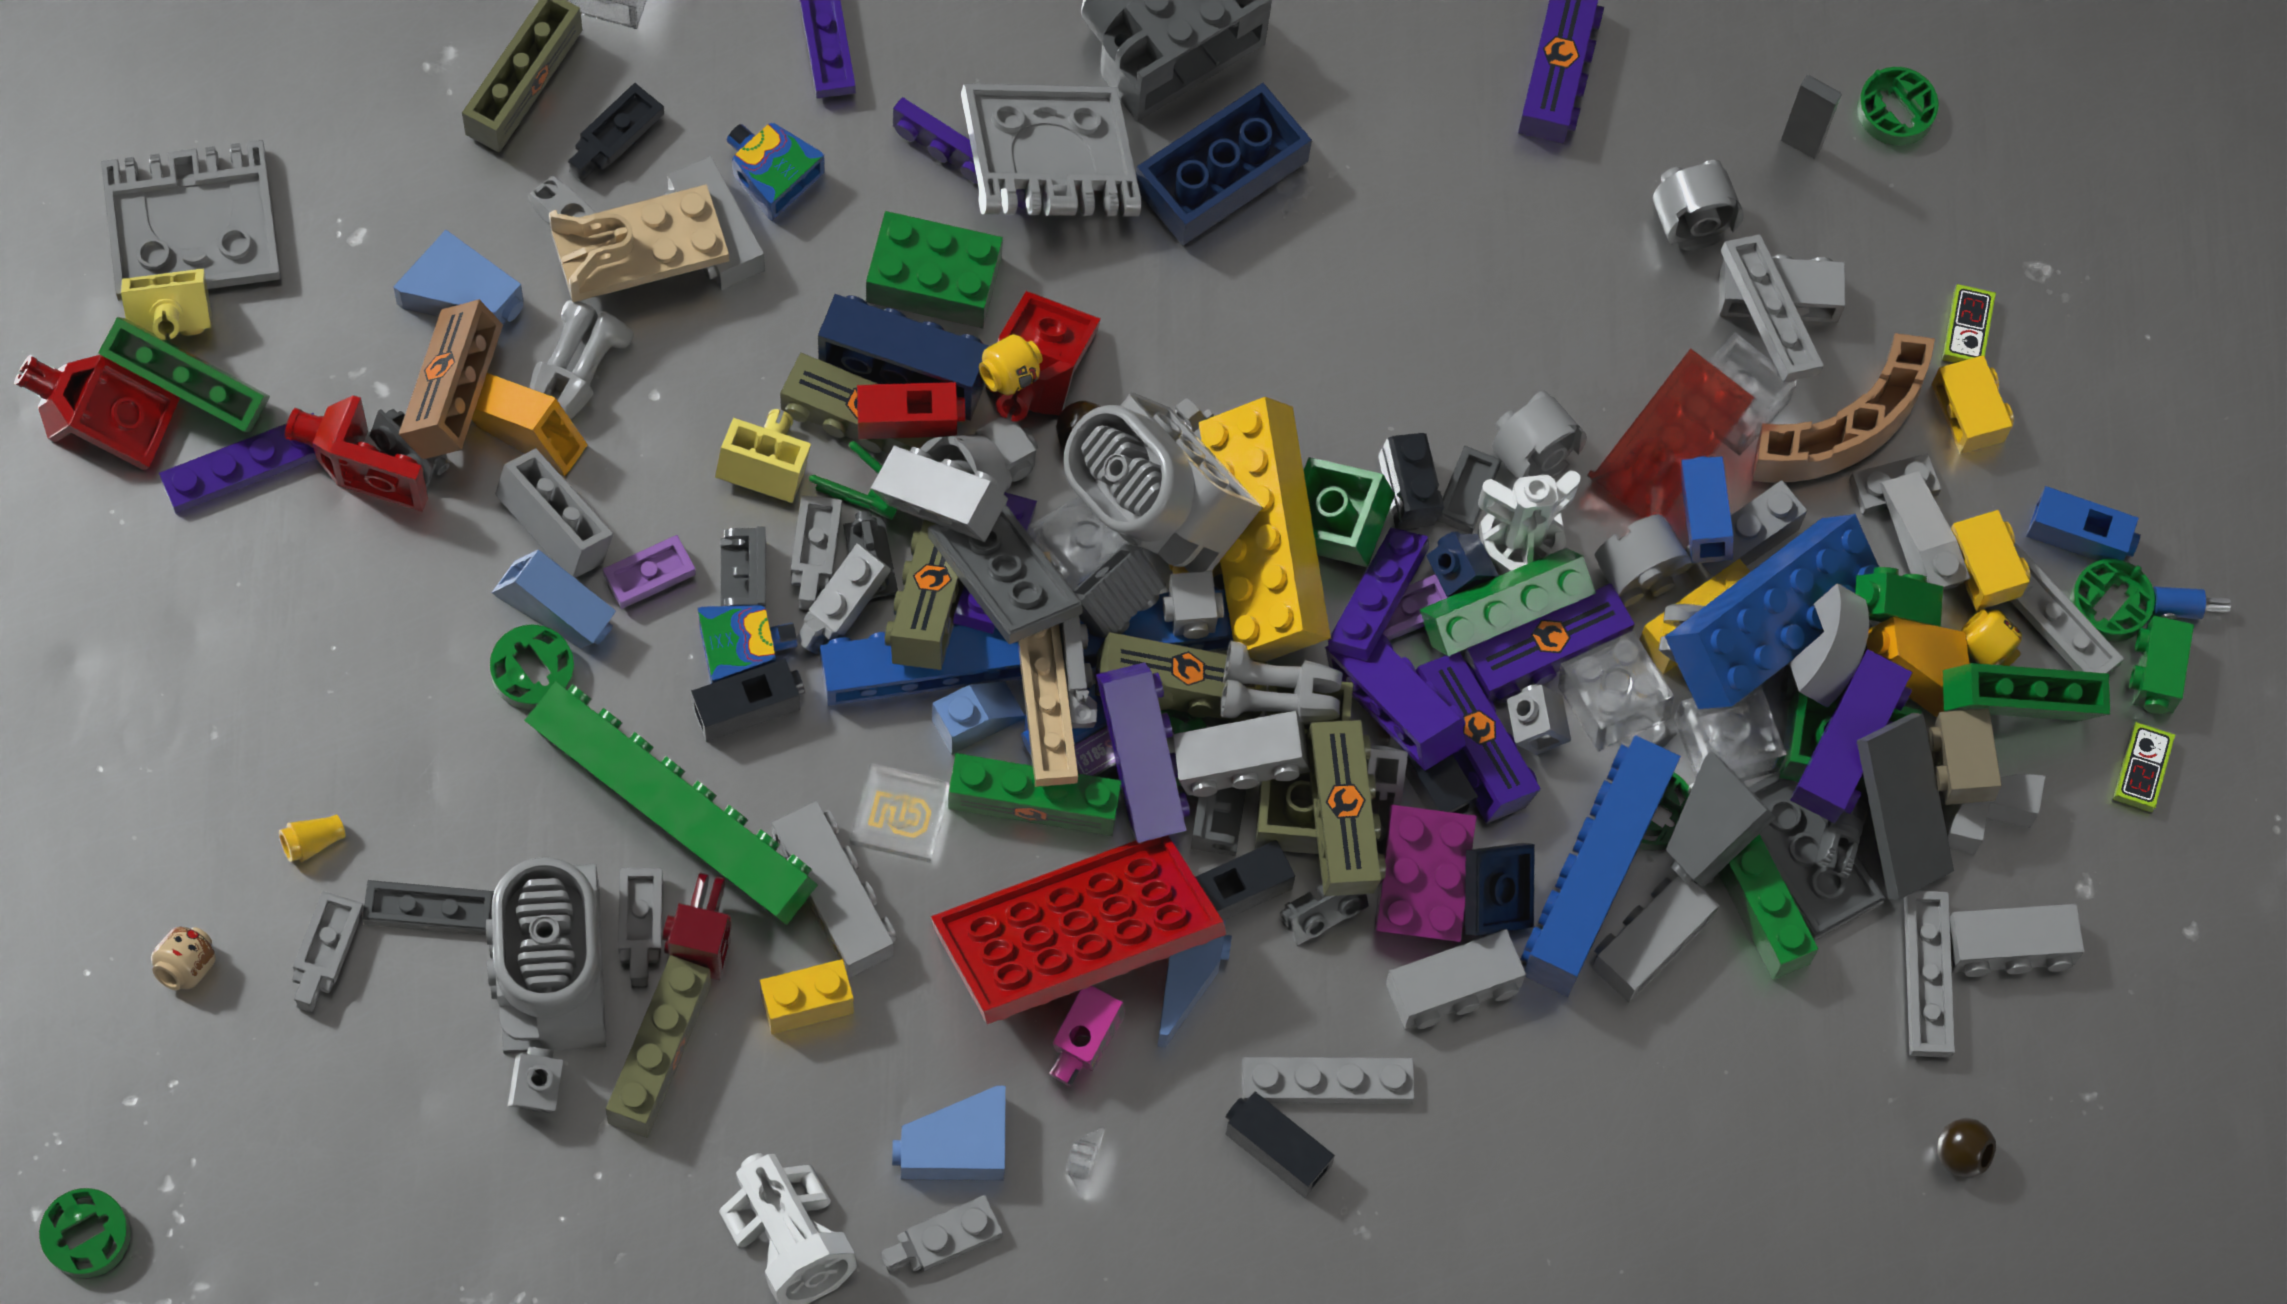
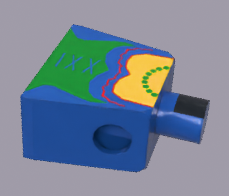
M775 123L767 124L757 135H754L743 124H739L727 137V143L738 151L732 158L734 177L771 221L778 217L825 173L824 154Z
M708 606L697 608L711 684L776 662L775 651L798 647L794 624L788 623L769 627L764 606Z

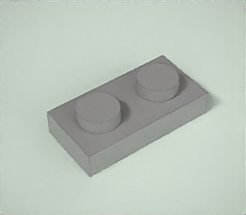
M1928 453L1852 472L1849 480L1862 515L1888 508L1880 486L1881 482L1920 471L1933 497L1938 496L1941 487Z

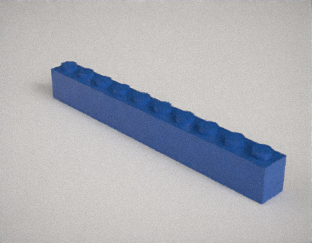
M1214 587L1215 593H1222L1224 617L1217 618L1215 633H1209L1207 636L1198 639H1188L1184 635L1174 636L1172 622H1165L1163 597H1169V592L1159 594L1158 601L1149 609L1137 611V614L1129 620L1130 626L1122 635L1210 652L1228 650L1229 643L1233 641L1225 589L1219 590L1218 587ZM954 624L942 670L892 664L891 646L885 645V632L874 633L868 639L853 641L847 637L835 638L825 645H820V660L828 706L961 688L970 684L1022 679L1018 641L1009 645L996 627L994 633L991 634ZM1087 628L1088 646L1087 649H1083L1084 663H1090L1091 669H1096V653L1105 638L1093 636Z

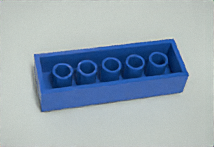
M1856 514L1821 518L1665 636L1698 709L1734 706L1792 661L1824 633L1814 605L1815 602L1837 583L1855 593L1856 575L1874 574V568L1879 567Z
M1637 735L1634 736L1629 747L1621 744L1606 778L1612 781V783L1604 780L1589 815L1595 817V820L1586 817L1572 849L1578 855L1569 853L1555 885L1561 891L1559 893L1552 890L1544 905L1538 924L1544 927L1543 929L1534 927L1525 945L1520 960L1527 963L1524 970L1526 978L1569 997L1680 760V755Z

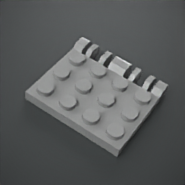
M964 83L961 97L978 180L979 205L982 214L999 215L1003 206L1005 215H1014L1018 206L1016 189H1026L1025 203L1029 215H1039L1042 205L1041 201H1043L1046 215L1074 216L1079 203L1082 216H1091L1095 208L1093 190H1103L1102 204L1106 216H1116L1118 214V207L1121 216H1139L1141 197L1117 87ZM1040 189L1043 190V200L1041 199ZM1076 190H1079L1078 200H1077Z
M263 140L247 142L248 167L243 165L240 143L231 144L230 158L233 163V169L225 170L218 169L219 156L215 146L206 147L208 172L200 173L197 149L168 152L171 177L164 178L160 155L151 154L149 168L152 173V179L138 181L139 171L137 162L134 157L125 158L126 183H122L118 159L101 161L115 291L118 301L122 300V279L204 268L207 289L281 279Z

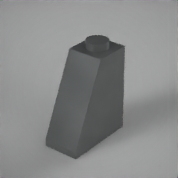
M1712 751L1703 760L1666 848V851L1675 860L1670 867L1687 884L1693 879L1703 887L1776 818L1729 766Z

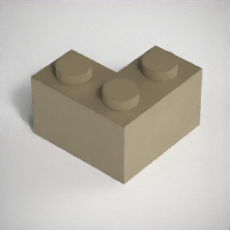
M1989 708L1939 712L1934 727L1929 728L1928 741L1938 791L1944 792L1945 805L1995 801L2002 784Z

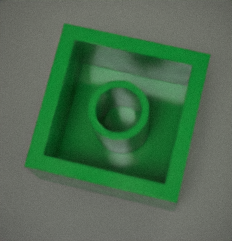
M1308 457L1303 471L1317 555L1368 567L1395 493L1382 473Z

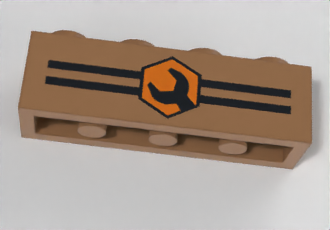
M480 299L441 309L399 431V435L422 459L462 450L503 324Z

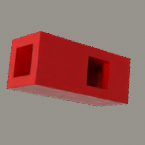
M956 382L857 385L858 439L956 436L957 422H965L964 397L956 396Z

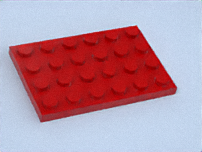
M1169 835L1140 843L1136 840L931 916L933 928L987 1025L1226 935L1224 921Z

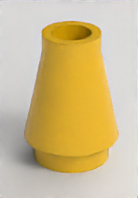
M337 814L325 818L287 823V828L279 830L283 851L290 862L298 859L300 862H304L334 842L346 837L344 826Z

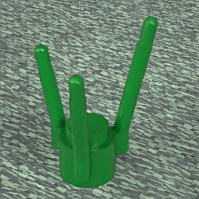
M851 441L849 447L879 474L882 465L855 441ZM810 475L809 481L816 484V491L869 509L889 520L893 519L897 511L896 508L888 506L872 489L866 495L816 475Z

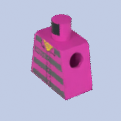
M1092 985L1089 988L1080 990L1053 1041L1054 1050L1059 1056L1049 1075L1068 1086H1072L1082 1067L1093 1071L1126 1015L1123 1002ZM1079 1036L1090 1038L1088 1044L1083 1047L1075 1046L1073 1043Z

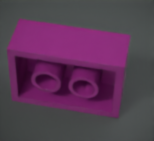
M1390 805L1383 854L1386 863L1385 879H1381L1379 885L1374 930L1449 941H1461L1465 910L1466 850L1473 848L1477 816Z

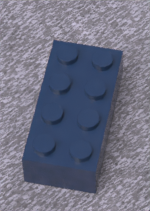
M1261 83L1136 167L1139 192L1183 246L1309 161L1312 139L1268 87Z
M834 294L818 333V360L877 384L956 382V396L964 397L965 419L971 421L985 386L979 371V363L982 362L983 351L989 345L983 344L979 338L969 334L959 336L947 332L942 326L934 322L924 321L921 323L909 319L902 312L895 309L886 308L882 310L870 306L865 300L857 296L848 295L844 297Z

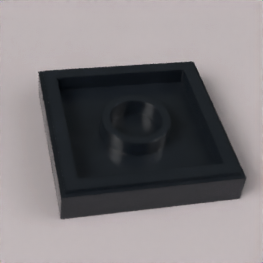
M1517 843L1466 850L1465 934L1477 936L1497 933L1506 929L1507 931L1534 927L1535 844Z

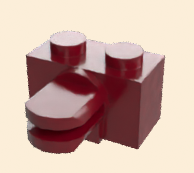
M700 872L690 906L679 903L675 917L668 915L662 936V940L666 941L664 953L669 954V957L672 955L710 969L711 979L720 981L731 943L730 932L732 929L731 917L728 914L719 913L726 879L716 876L707 908L702 909L707 893L709 875Z

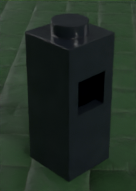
M785 658L691 690L692 706L704 738L708 742L800 710V695L805 693V689L798 670L790 671Z
M1390 737L1388 747L1405 751ZM1408 754L1405 775L1425 809L1468 814L1474 811L1478 795L1453 754L1427 770H1424Z
M1275 840L1202 873L1195 878L1222 920H1226L1292 890L1295 874L1278 841Z
M1256 1091L1253 1092L1247 1101L1242 1097L1239 1098L1225 1116L1229 1120L1225 1135L1304 1198L1307 1197L1332 1167L1335 1155Z

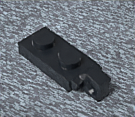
M634 83L580 133V140L575 145V149L578 152L568 160L569 172L582 181L595 170L596 166L603 170L608 164L611 165L664 115V106L638 84Z

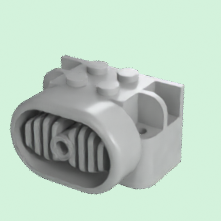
M1131 392L1120 406L1105 405L1088 412L1077 422L1067 439L1064 450L1066 478L1071 488L1102 523L1111 530L1118 532L1129 544L1133 546L1139 545L1160 555L1170 565L1176 567L1184 566L1189 573L1212 571L1263 508L1170 407Z
M549 857L524 861L510 869L498 883L492 899V919H486L487 945H489L490 958H493V960H487L488 984L491 986V998L497 999L499 1004L503 1053L527 1052L528 1047L549 1050L606 1047L600 886L596 864L572 865L563 860Z

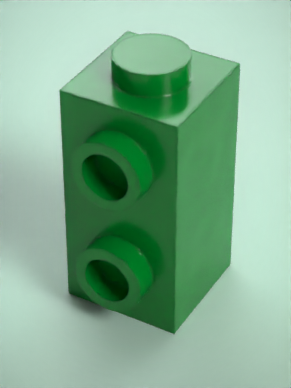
M1891 567L1874 568V574L1856 575L1855 594L1866 600L1869 620L1883 622L1892 617L1941 627L1943 586L1928 583L1927 576L1920 574H1904L1900 576L1899 569Z
M2154 615L2146 629H2139L2135 643V652L2141 653L2139 666H2133L2129 681V689L2135 690L2133 705L2142 706L2146 711L2154 714H2166L2175 711L2183 699L2194 624Z

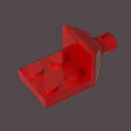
M1025 291L999 335L997 342L1013 334L1021 336L1027 342L1033 341L1037 345L1043 361L1039 364L1040 375L1038 380L1011 395H1004L998 390L993 392L986 385L985 388L998 397L996 407L999 414L1007 418L1011 409H1016L1011 421L1024 419L1029 410L1036 413L1059 416L1060 412L1064 410L1073 374L1096 335L1101 318Z
M30 355L19 370L23 375L18 374L15 379L17 386L24 387L42 398L38 410L49 440L57 442L68 434L73 433L142 470L150 468L180 400V397L102 355L69 362L59 369L51 368Z
M352 395L328 406L324 416H316L298 408L292 410L285 429L286 439L298 441L314 448L316 459L337 486L423 512L428 500L422 465H419L413 458L403 454H396L394 457L381 453L373 445L364 442L368 434V427L361 397Z

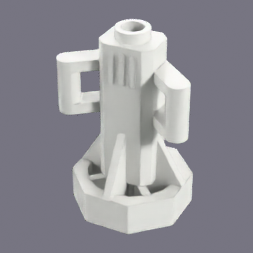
M1568 471L1557 483L1549 475L1520 477L1515 482L1513 490L1492 479L1486 480L1483 483L1478 505L1487 512V515L1480 522L1478 535L1496 571L1500 575L1533 562L1534 552L1543 558L1566 547L1560 512L1575 498L1581 479L1576 471ZM1546 539H1553L1552 549L1543 544ZM1505 544L1508 548L1501 554L1495 545ZM1515 552L1519 553L1522 556L1523 563L1510 560Z
M762 1153L751 1155L742 1162L741 1168L736 1172L741 1189L720 1208L719 1213L738 1248L748 1246L765 1231L770 1240L765 1274L768 1286L777 1303L808 1304L838 1289L858 1268L856 1257L843 1232H833L811 1220L806 1212L823 1209L831 1202L811 1165L782 1168L775 1154L764 1156ZM801 1182L807 1194L797 1195L791 1183ZM750 1203L756 1217L746 1226L739 1212Z

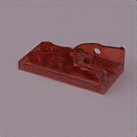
M1690 348L1596 471L1590 470L1587 477L1599 483L1642 518L1657 514L1665 517L1682 496V460L1694 459L1700 456L1712 457L1757 398Z

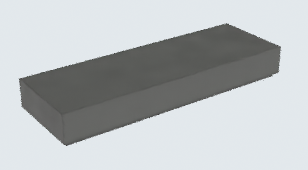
M1807 75L1800 85L1781 141L1815 159L1822 149L1842 96L1841 92Z
M368 880L362 921L363 925L486 935V919H492V899L495 891Z

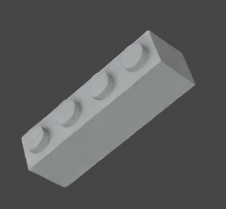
M815 801L771 822L772 837L780 844L778 848L782 856L788 860L794 854L812 868L808 876L818 886L806 901L837 959H843L848 978L893 957V941L897 940L895 930L887 917L880 919L874 908L878 904L876 895L867 881L861 884L854 870L858 869L859 866L850 847H841L836 837V834L840 833L832 813L829 810L823 813L818 802Z

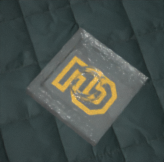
M870 763L850 836V844L931 863L948 801L950 781Z

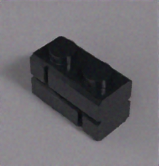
M1414 433L1388 437L1378 458L1382 474H1384L1395 493L1390 507L1395 528L1403 530L1434 525L1438 515L1444 509L1441 491L1437 490L1439 483L1427 434Z

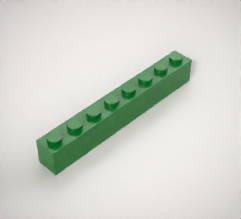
M555 681L524 721L787 925L818 886L808 876L812 868L794 854L788 860L776 852L780 844L761 829L754 835L744 827L748 819L736 809L728 805L723 811L713 803L717 795L697 780L693 786L688 784L681 778L686 771L667 756L661 762L649 754L654 747L636 732L630 738L618 730L623 723L609 711L603 708L599 714L587 706L592 699L573 684L566 690Z

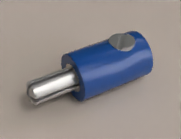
M2153 587L2155 606L2152 617L2155 615L2168 619H2203L2205 611L2228 613L2231 610L2230 599L2208 598L2204 589Z

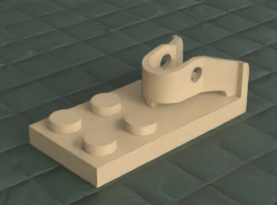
M707 184L583 217L558 214L557 210L549 213L551 234L572 302L730 261L729 252Z

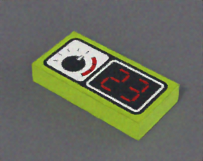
M1960 284L1956 285L1943 349V361L1957 363L1982 355L1985 357L1996 292Z
M2135 722L2114 792V801L2151 813L2154 811L2175 734Z

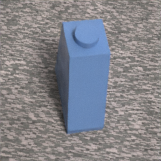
M447 230L436 239L393 286L398 306L406 310L439 317L441 309L480 299L496 318L504 324L506 320L509 322L514 320L524 304L522 287L518 281Z
M539 549L515 560L491 592L497 598L531 619L556 631L564 639L580 649L593 643L600 644L613 627L609 621L616 610Z
M1006 1086L992 1087L903 1125L901 1140H893L892 1166H901V1179L1004 1181Z

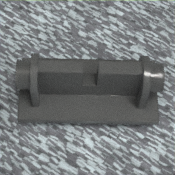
M382 409L378 410L369 437L380 450L388 455L395 457L396 454H403L413 458L419 465H422L427 489L433 472L441 475L449 468L450 463L446 460L447 455L443 454L422 459L399 435L405 414L402 411L397 412L395 409H391L387 413Z
M860 511L855 514V521L843 524L848 554L858 543L891 568V572L872 598L896 594L898 587L884 518L872 517L870 511Z
M1321 885L1317 889L1323 899L1317 901L1312 893L1308 892L1296 900L1286 903L1285 909L1280 912V916L1287 927L1292 925L1295 943L1298 946L1310 938L1321 935L1325 930L1339 922L1354 917L1361 910L1369 907L1367 894L1324 896L1323 885Z

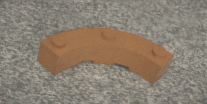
M1895 333L1886 365L1877 382L1867 394H1863L1852 404L1838 411L1837 415L1815 424H1812V421L1779 425L1762 423L1756 445L1752 481L1775 483L1781 480L1783 482H1796L1819 478L1850 467L1879 449L1897 432L1911 413L1919 397L1932 358L1935 338Z

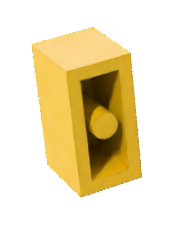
M1984 355L1939 367L1931 385L1959 454L2005 442L2014 424L2013 412L2007 402L2003 403L1998 391L1999 379L1993 367L1989 368Z
M1999 510L1953 523L1951 530L1958 541L1970 579L1964 583L1976 611L2022 597L2030 582V569L2026 560L2023 557L2019 558L2014 547L2015 536L2009 522L2003 521Z
M843 959L760 979L761 998L771 1034L854 1014V998Z

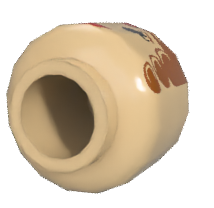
M179 926L171 929L151 955L152 971L155 978L171 990H187L196 987L212 968L216 960L210 936L197 927L190 929Z

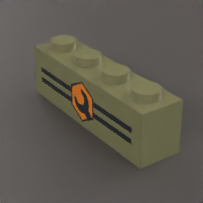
M539 0L463 110L462 117L465 135L500 153L583 31L580 7L567 0Z
M801 352L780 392L781 410L789 413L793 420L798 422L810 421L820 425L828 434L838 438L846 436L859 441L862 447L874 453L883 451L890 454L893 446L908 451L912 447L920 449L929 440L937 438L858 439L857 385H874L877 383Z
M925 519L923 520L921 531H914L911 542V555H913L912 561L906 560L904 564L902 583L905 586L903 591L896 592L894 600V615L896 617L895 621H888L885 645L891 646L892 664L942 670L954 627L955 610L964 584L928 538V527L936 523Z
M1109 632L1096 653V674L1144 662L1150 668L1152 674L1158 672L1164 691V697L1158 698L1160 710H1176L1189 713L1191 716L1198 718L1213 717L1228 720L1230 723L1255 719L1262 713V711L1243 712L1236 718H1224L1221 716L1226 654ZM1252 660L1258 663L1267 664V662ZM1096 677L1095 695L1101 696ZM1243 684L1249 689L1267 691V685Z
M1361 720L1311 723L1306 733V742L1311 771L1309 772L1324 896L1374 894L1381 879H1385L1386 863L1384 855L1377 852L1376 839H1379L1381 835V823L1379 814H1373L1371 799H1375L1376 783L1374 775L1367 772L1366 759H1370L1371 756L1370 737L1368 734H1363Z
M670 955L606 1106L608 1124L646 1138L649 1137L711 988L710 969Z

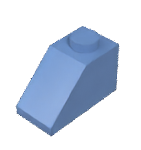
M1005 681L970 684L932 703V722L951 755L1025 719L1023 711Z

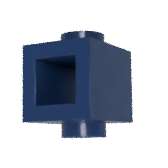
M1458 531L1448 533L1438 540V547L1426 555L1447 597L1499 576L1478 534H1460Z

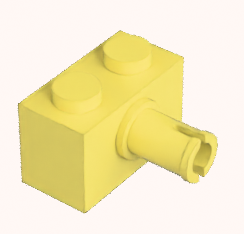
M204 268L122 279L121 296L125 318L154 333L158 338L166 340V334L169 333L171 340L177 336L178 332L181 335L190 336L200 334L206 328H211L212 314Z
M771 410L768 413L764 427L733 417L720 449L715 478L793 503L805 474L811 443L787 435L793 424V418L785 411L778 424L776 421L780 410Z

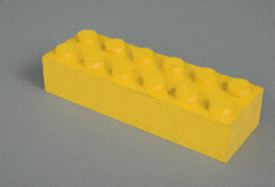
M1262 397L1199 422L1203 444L1263 507L1220 560L1233 641L1241 642L1247 646L1250 659L1266 662L1331 639L1293 406L1268 397Z

